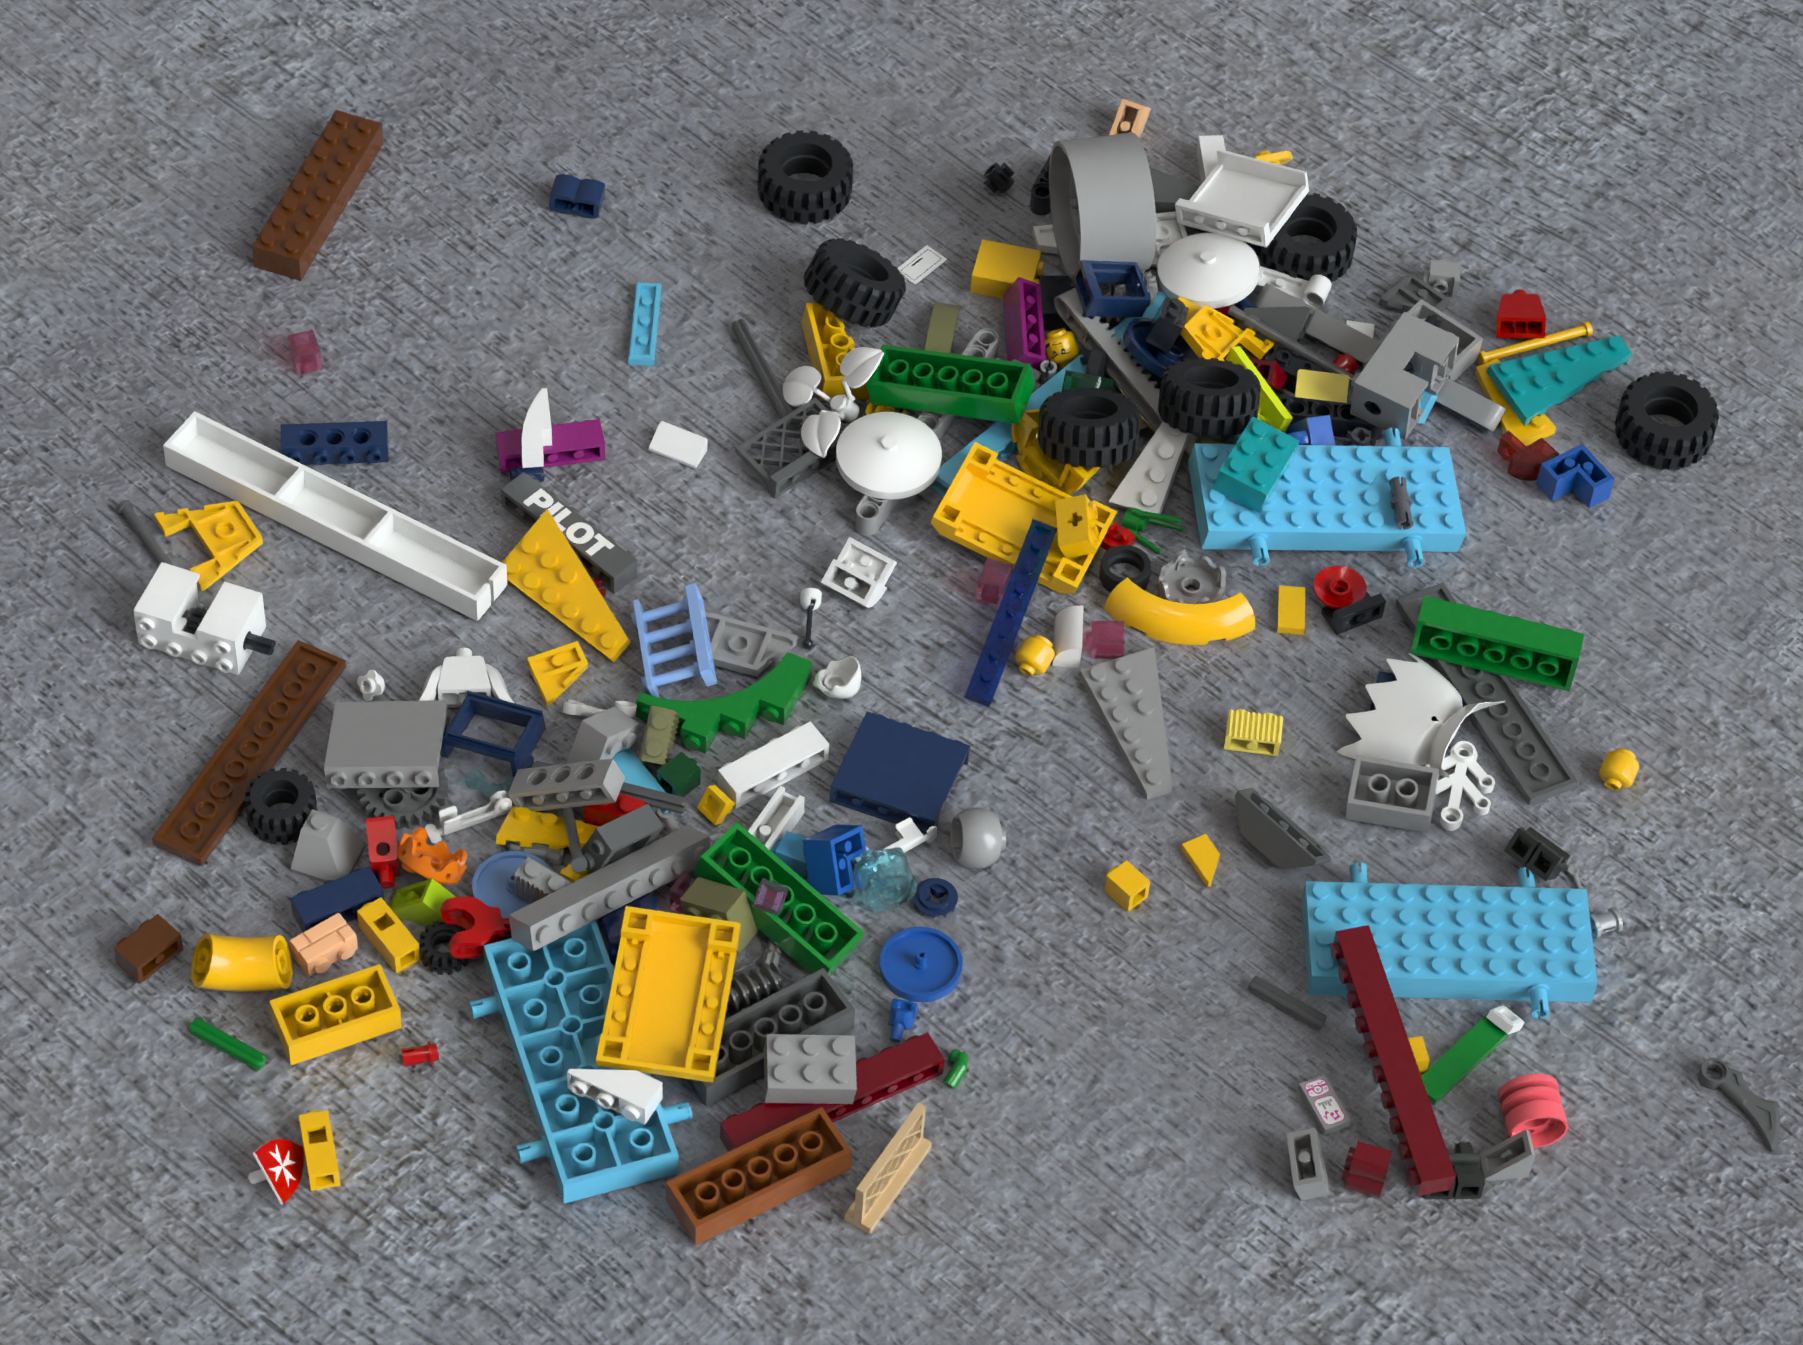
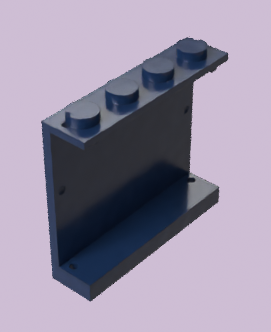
M867 711L831 784L830 802L894 824L911 818L921 833L926 834V831L932 826H936L938 829L939 814L963 764L968 765L970 745Z

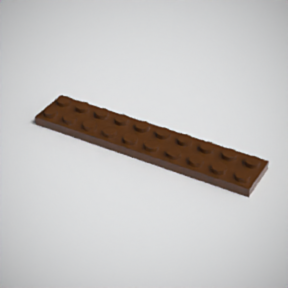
M297 640L152 838L153 845L202 866L244 809L245 791L247 787H250L252 779L258 780L260 773L267 774L269 769H273L344 671L346 660Z

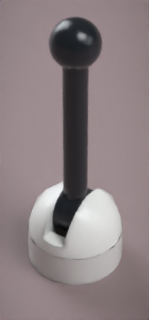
M805 588L800 592L801 606L807 609L806 637L802 642L805 649H810L813 646V641L811 640L812 613L820 606L822 600V593L816 588Z

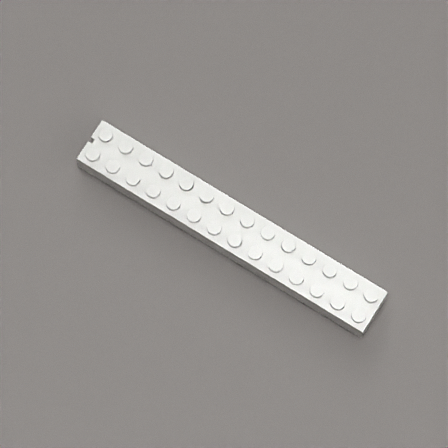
M195 411L163 445L167 467L235 501L238 500L239 503L476 621L491 606V600L495 601L507 586L506 564Z

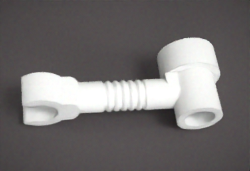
M569 699L568 702H564L563 713L591 717L605 711V709H598ZM615 701L614 706L631 718L635 717L637 708L635 703Z

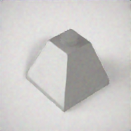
M312 809L300 831L291 865V872L323 883L329 880H336L353 871L366 847V842L338 817Z

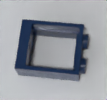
M1080 260L1072 277L1085 316L1142 317L1146 308L1150 305L1151 295L1146 289L1144 276L1140 272L1137 262ZM1098 283L1124 284L1128 296H1102Z

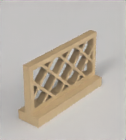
M918 1102L856 1188L855 1201L845 1213L844 1221L869 1235L931 1149L932 1142L923 1137L925 1105Z

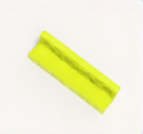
M1240 346L1232 347L1226 360L1236 365H1243L1245 369H1250L1260 381L1261 391L1257 419L1285 433L1293 417Z

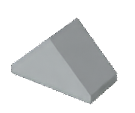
M1527 1129L1479 1154L1484 1178L1487 1181L1529 1178L1535 1159L1530 1132Z

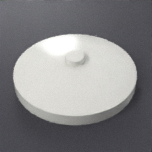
M1216 233L1195 234L1174 242L1162 253L1157 266L1158 282L1163 292L1171 299H1177L1180 296L1200 307L1204 305L1213 309L1226 307L1241 301L1254 290L1259 280V260L1254 250L1241 240Z
M878 412L863 416L849 424L837 442L836 464L841 476L852 488L874 498L892 500L916 495L933 483L941 467L942 450L936 434L922 421L902 413Z

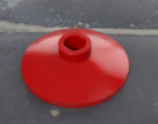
M1330 566L1324 568L1316 575L1313 590L1316 597L1323 604L1334 609H1340L1364 600L1367 586L1364 578L1357 571L1345 566Z

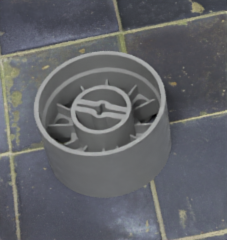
M1124 133L1056 141L1050 155L1049 196L1055 241L1066 274L1072 278L1080 260L1137 262L1140 270L1149 269L1154 259L1156 247V211L1149 164L1138 136L1135 133Z

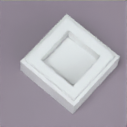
M1504 1005L1491 1009L1486 1018L1507 1034L1520 1031L1525 1023L1523 1022L1524 1020Z

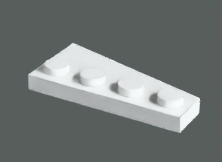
M1163 421L1109 500L1110 506L1125 510L1132 507L1142 511L1161 514L1191 433L1185 434L1180 432L1179 429H1173L1168 423Z

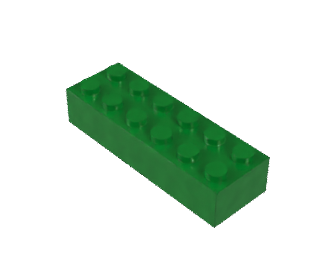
M883 344L880 350L884 352V355L875 372L866 382L871 404L1014 424H1020L1035 386L1031 366L1028 363Z
M1424 596L1410 653L1570 692L1580 657L1584 634L1550 626L1545 623H1537L1519 617L1495 613L1490 610L1470 607L1465 604Z
M738 822L700 857L694 873L700 878L745 890L756 927L810 974L824 968L830 976L858 948L865 935L863 930ZM761 886L783 894L777 913L755 905Z

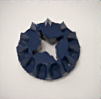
M929 878L923 880L914 889V907L921 911L922 916L928 914L934 919L936 916L942 915L945 918L949 912H954L958 903L957 890L950 882L944 879ZM931 893L936 898H940L939 905L934 900L930 901Z

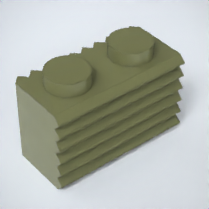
M650 706L639 757L640 761L663 766L671 760L670 756L673 755L671 751L674 749L672 745L675 744L673 740L676 739L675 734L677 733L675 729L678 728V718L681 717L678 712Z

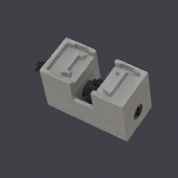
M1404 312L1399 320L1395 319L1392 322L1387 337L1380 339L1375 354H1370L1367 357L1362 372H1357L1351 382L1353 391L1349 398V402H1351L1350 414L1383 430L1392 428L1393 435H1395L1394 428H1397L1400 431V438L1405 440L1424 414V410L1420 408L1423 390L1437 395L1453 372L1459 337L1440 329L1439 326L1442 321L1437 319V315H1428L1426 320L1423 321Z

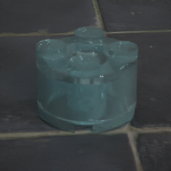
M895 847L878 851L870 849L860 855L861 860L853 870V877L864 905H869V908L873 911L884 912L900 907L899 902L905 898L907 901L913 898L917 891V883L902 848Z

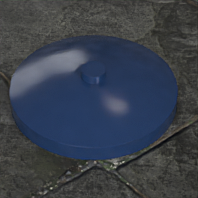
M1134 319L1124 331L1123 341L1130 354L1142 366L1160 378L1164 370L1174 362L1199 358L1180 334L1169 353L1146 342L1153 319Z

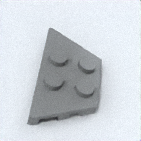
M705 611L714 666L757 677L797 644L796 635Z

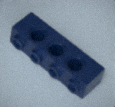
M387 421L281 424V454L303 465L389 462Z

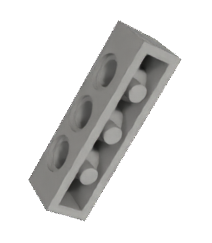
M613 758L518 769L508 796L516 807H526L532 811L615 803L625 776Z

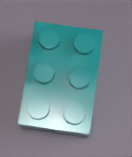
M1252 417L1220 468L1212 489L1260 514L1291 463L1300 441Z

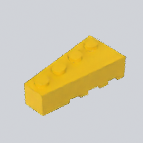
M806 303L801 326L811 366L821 374V381L817 389L831 398L836 395L847 396L842 383V379L845 376L840 372V366L846 354L855 349V342L851 336L848 337L844 330L845 325L835 314L823 309L821 304ZM866 383L858 388H851L849 386L855 400L870 399ZM819 396L820 401H826L825 399Z

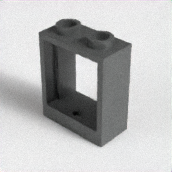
M649 804L595 829L581 849L583 856L587 859L588 866L586 870L589 874L654 841L664 826Z

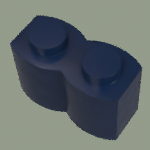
M556 175L549 196V209L562 214L574 213L584 218H598L605 198V184L595 179L580 180L572 175Z

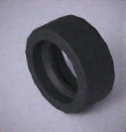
M1119 545L1110 548L1104 553L1100 564V581L1104 588L1112 592L1120 582L1126 579L1113 574L1110 571V567L1118 563H1129L1137 567L1141 572L1137 577L1129 579L1141 589H1146L1150 580L1151 561L1145 552L1131 545Z

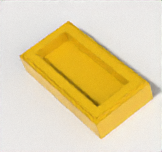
M1279 585L1277 633L1304 635L1306 587Z

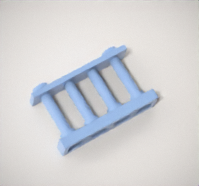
M696 583L685 586L687 597H684L683 601L644 611L639 599L633 600L635 612H631L634 627L638 628L645 676L641 677L644 691L650 692L652 696L659 698L658 686L693 676L702 677L707 687L717 684L703 598ZM684 611L690 613V618L686 619L684 623L653 632L648 630L647 622ZM689 632L691 635L693 634L694 640H690L689 644L652 654L651 643ZM691 654L697 656L698 661L694 662L692 666L660 675L655 673V664Z

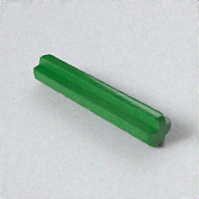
M195 1018L190 1023L189 1032L248 1066L260 1070L266 1063L265 1054L204 1020Z

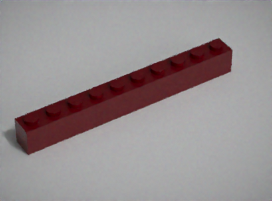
M1366 925L1336 931L1334 941L1330 944L1331 956L1333 960L1338 961L1340 967L1338 974L1341 984H1346L1348 1006L1355 1011L1357 1032L1363 1034L1365 1056L1367 1059L1371 1058L1374 1082L1380 1084L1382 1106L1389 1111V1125L1392 1134H1397L1399 1156L1401 1160L1406 1161L1408 1167V1182L1410 1186L1415 1187L1417 1196L1451 1190L1456 1175L1370 927Z

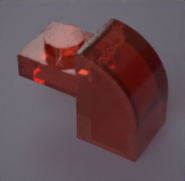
M1510 431L1501 435L1497 451L1504 460L1509 462L1507 473L1523 481L1537 480L1541 464L1559 455L1543 438L1526 447Z

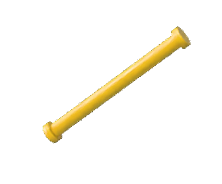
M1586 321L1581 323V326L1549 334L1545 338H1535L1488 352L1482 350L1477 361L1479 365H1482L1496 358H1505L1576 337H1589L1593 334L1592 326Z

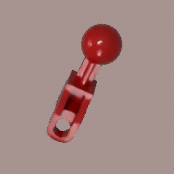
M469 896L449 898L440 906L441 917L446 924L457 925L466 930L457 932L450 940L449 950L454 958H479L484 954L483 945L499 942L502 940L503 934H511L509 918H502L500 907L487 906L481 900Z

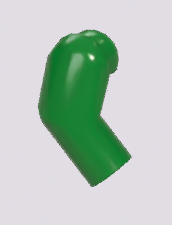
M953 1049L948 1056L949 1063L953 1064L943 1080V1083L952 1089H956L967 1071L969 1059L967 1053Z

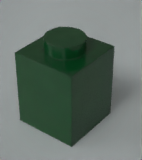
M680 752L657 770V782L666 793L684 797L700 785V765L695 759L689 758L683 752Z

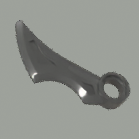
M1706 1059L1698 1071L1699 1082L1711 1090L1721 1089L1754 1123L1763 1137L1769 1152H1774L1780 1134L1778 1102L1766 1100L1755 1095L1745 1084L1742 1073L1729 1068L1721 1059ZM1716 1069L1720 1073L1721 1078L1713 1079L1709 1077L1706 1070Z

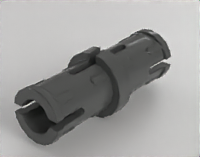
M1397 476L1389 480L1392 493L1390 504L1395 512L1396 527L1401 530V523H1403V530H1406L1414 524L1410 509L1412 499L1408 496L1406 478L1401 477L1400 483V478Z

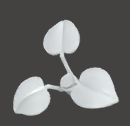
M858 347L846 354L841 363L840 372L845 376L842 379V383L847 396L836 395L831 398L816 387L821 381V374L811 366L798 367L786 377L783 383V396L785 401L791 406L800 407L808 403L812 398L813 392L830 403L832 411L821 410L819 415H810L803 423L801 429V437L804 444L816 455L825 458L830 445L838 435L842 420L852 422L858 417L859 406L853 402L855 397L852 395L849 386L851 388H858L870 379L884 355L882 350Z

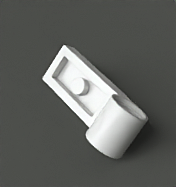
M1260 266L1259 280L1253 291L1261 293L1264 285L1268 283L1319 309L1324 305L1332 285L1330 280L1322 275H1314L1307 281Z

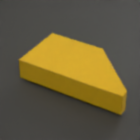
M1207 834L1183 843L1181 850L1208 888L1212 885L1220 853Z

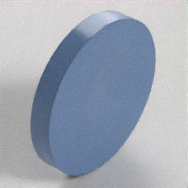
M506 851L493 855L485 860L474 874L472 881L473 897L481 900L487 906L500 907L502 918H509V914L531 904L528 903V900H523V897H519L518 894L513 892L516 870L527 857H531L547 868L549 866L539 857L523 851Z

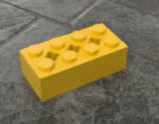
M381 964L269 1001L272 1022L290 1065L402 1028L400 1007Z

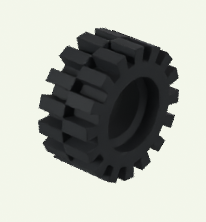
M438 920L433 922V928L427 925L425 932H421L419 939L420 959L424 967L429 966V971L432 973L437 969L438 975H443V970H447L448 975H451L454 968L459 972L462 970V965L466 967L468 959L454 958L450 952L441 953L434 949L438 943L450 942L454 934L465 931V929L457 925L446 924L444 921L443 924L439 925Z

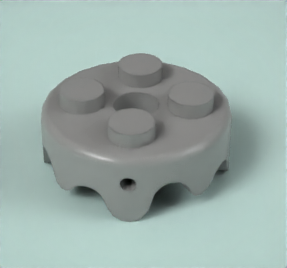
M1181 550L1176 553L1168 564L1163 565L1161 568L1158 582L1160 598L1186 604H1205L1221 601L1225 593L1226 571L1223 566H1215L1207 556L1192 559L1185 550ZM1193 585L1197 587L1198 590L1189 591L1185 587Z

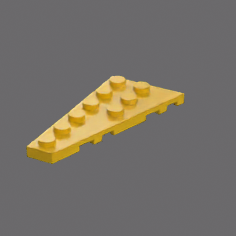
M547 509L503 560L502 563L507 565V581L615 663L630 645L631 641L557 525L552 514Z

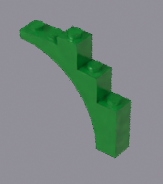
M787 652L779 664L760 681L736 693L709 700L679 701L658 698L641 692L636 699V717L647 722L650 706L675 710L681 716L678 718V728L675 729L677 733L681 734V744L690 750H697L706 754L719 730L724 731L730 736L745 739L758 716L764 717L770 722L784 725L811 679L812 661Z

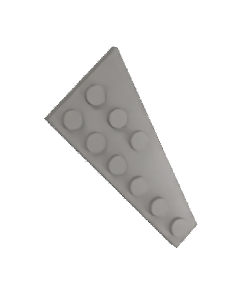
M1153 647L1080 669L1079 676L1145 799L1149 800L1171 793L1172 779L1155 648Z

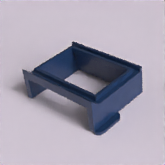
M467 690V696L443 735L441 746L443 757L448 758L453 748L456 747L510 762L513 777H515L518 769L531 768L534 763V757L531 754L546 729L543 712ZM475 714L525 727L514 749L462 735V733L467 729Z

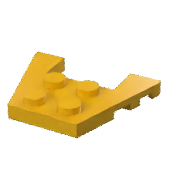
M1204 305L1183 326L1180 335L1197 356L1204 359L1216 358L1220 361H1225L1223 359L1229 354L1231 348L1236 347L1240 343L1261 360L1275 344L1267 338L1265 341L1258 339L1254 336L1256 332L1249 328L1245 331L1233 325V319L1207 305Z
M238 500L204 505V509L189 511L188 508L177 509L178 513L164 515L163 511L154 514L155 522L165 537L192 527L212 557L211 560L190 568V571L200 575L197 586L201 592L209 588L263 544L262 535Z

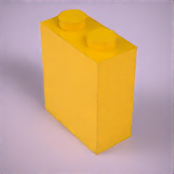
M982 239L972 273L970 293L1003 299V294L1018 277L1039 284L1037 276L1043 274L1045 262L1040 261L1041 250Z

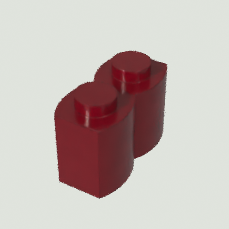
M1360 1141L1357 1142L1356 1148L1350 1147L1342 1179L1347 1181L1345 1188L1380 1198L1392 1151Z

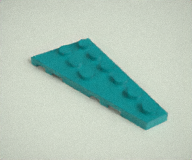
M1620 335L1492 364L1489 365L1487 373L1521 423L1525 426L1535 416H1541L1546 413L1549 407L1558 405L1581 391L1587 383L1597 381L1603 373L1611 372L1627 362L1632 352Z

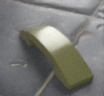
M935 302L924 350L951 353L960 305Z

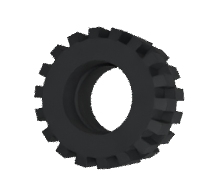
M274 768L269 769L267 774L262 772L258 775V780L252 779L250 787H247L245 791L246 797L244 798L248 826L251 827L254 835L259 834V839L262 841L269 839L270 844L282 842V845L288 844L290 840L297 842L300 831L311 810H317L316 793L313 783L308 781L306 775L302 774L299 776L298 771L294 769L289 772L287 768H281L280 771H275ZM278 803L292 804L289 808L281 810L270 808Z

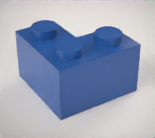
M1580 444L1542 463L1536 485L1551 501L1573 491L1588 508H1591L1609 499L1615 478L1583 444Z
M833 825L803 839V853L806 859L809 885L821 895H840L854 888L851 860L866 853L862 825Z

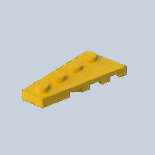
M1498 358L1476 367L1475 375L1486 398L1506 409L1500 420L1501 430L1504 436L1507 435L1512 452L1555 434L1556 426L1545 413L1541 416H1535L1525 426L1521 423L1487 373L1489 365L1501 363Z

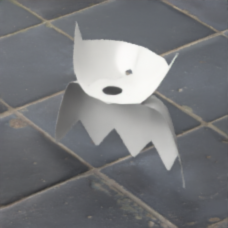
M1408 653L1416 662L1387 659L1386 661L1397 681L1366 684L1365 688L1376 710L1346 714V718L1362 739L1342 747L1337 753L1356 759V755L1419 766L1429 764V767L1439 769V775L1451 778L1442 766L1446 750L1455 737L1462 721L1473 712L1506 701L1468 704L1463 707L1462 697L1454 686L1420 658ZM1435 716L1438 721H1432V717Z

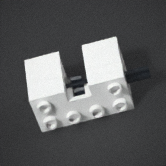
M161 562L133 610L138 644L148 649L166 652L174 657L191 660L199 665L214 667L225 673L230 672L239 675L252 651L270 656L273 654L276 641L261 637L266 628L262 593L224 581L210 608L205 610L203 609V604L199 603L197 581L200 578L199 573Z

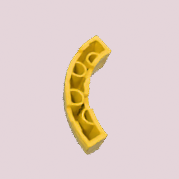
M1127 577L1112 590L1104 606V610L1127 628L1132 626L1145 632L1149 638L1173 644L1207 645L1209 641L1224 638L1226 641H1229L1255 630L1253 610L1241 592L1233 597L1213 603H1178L1148 593Z

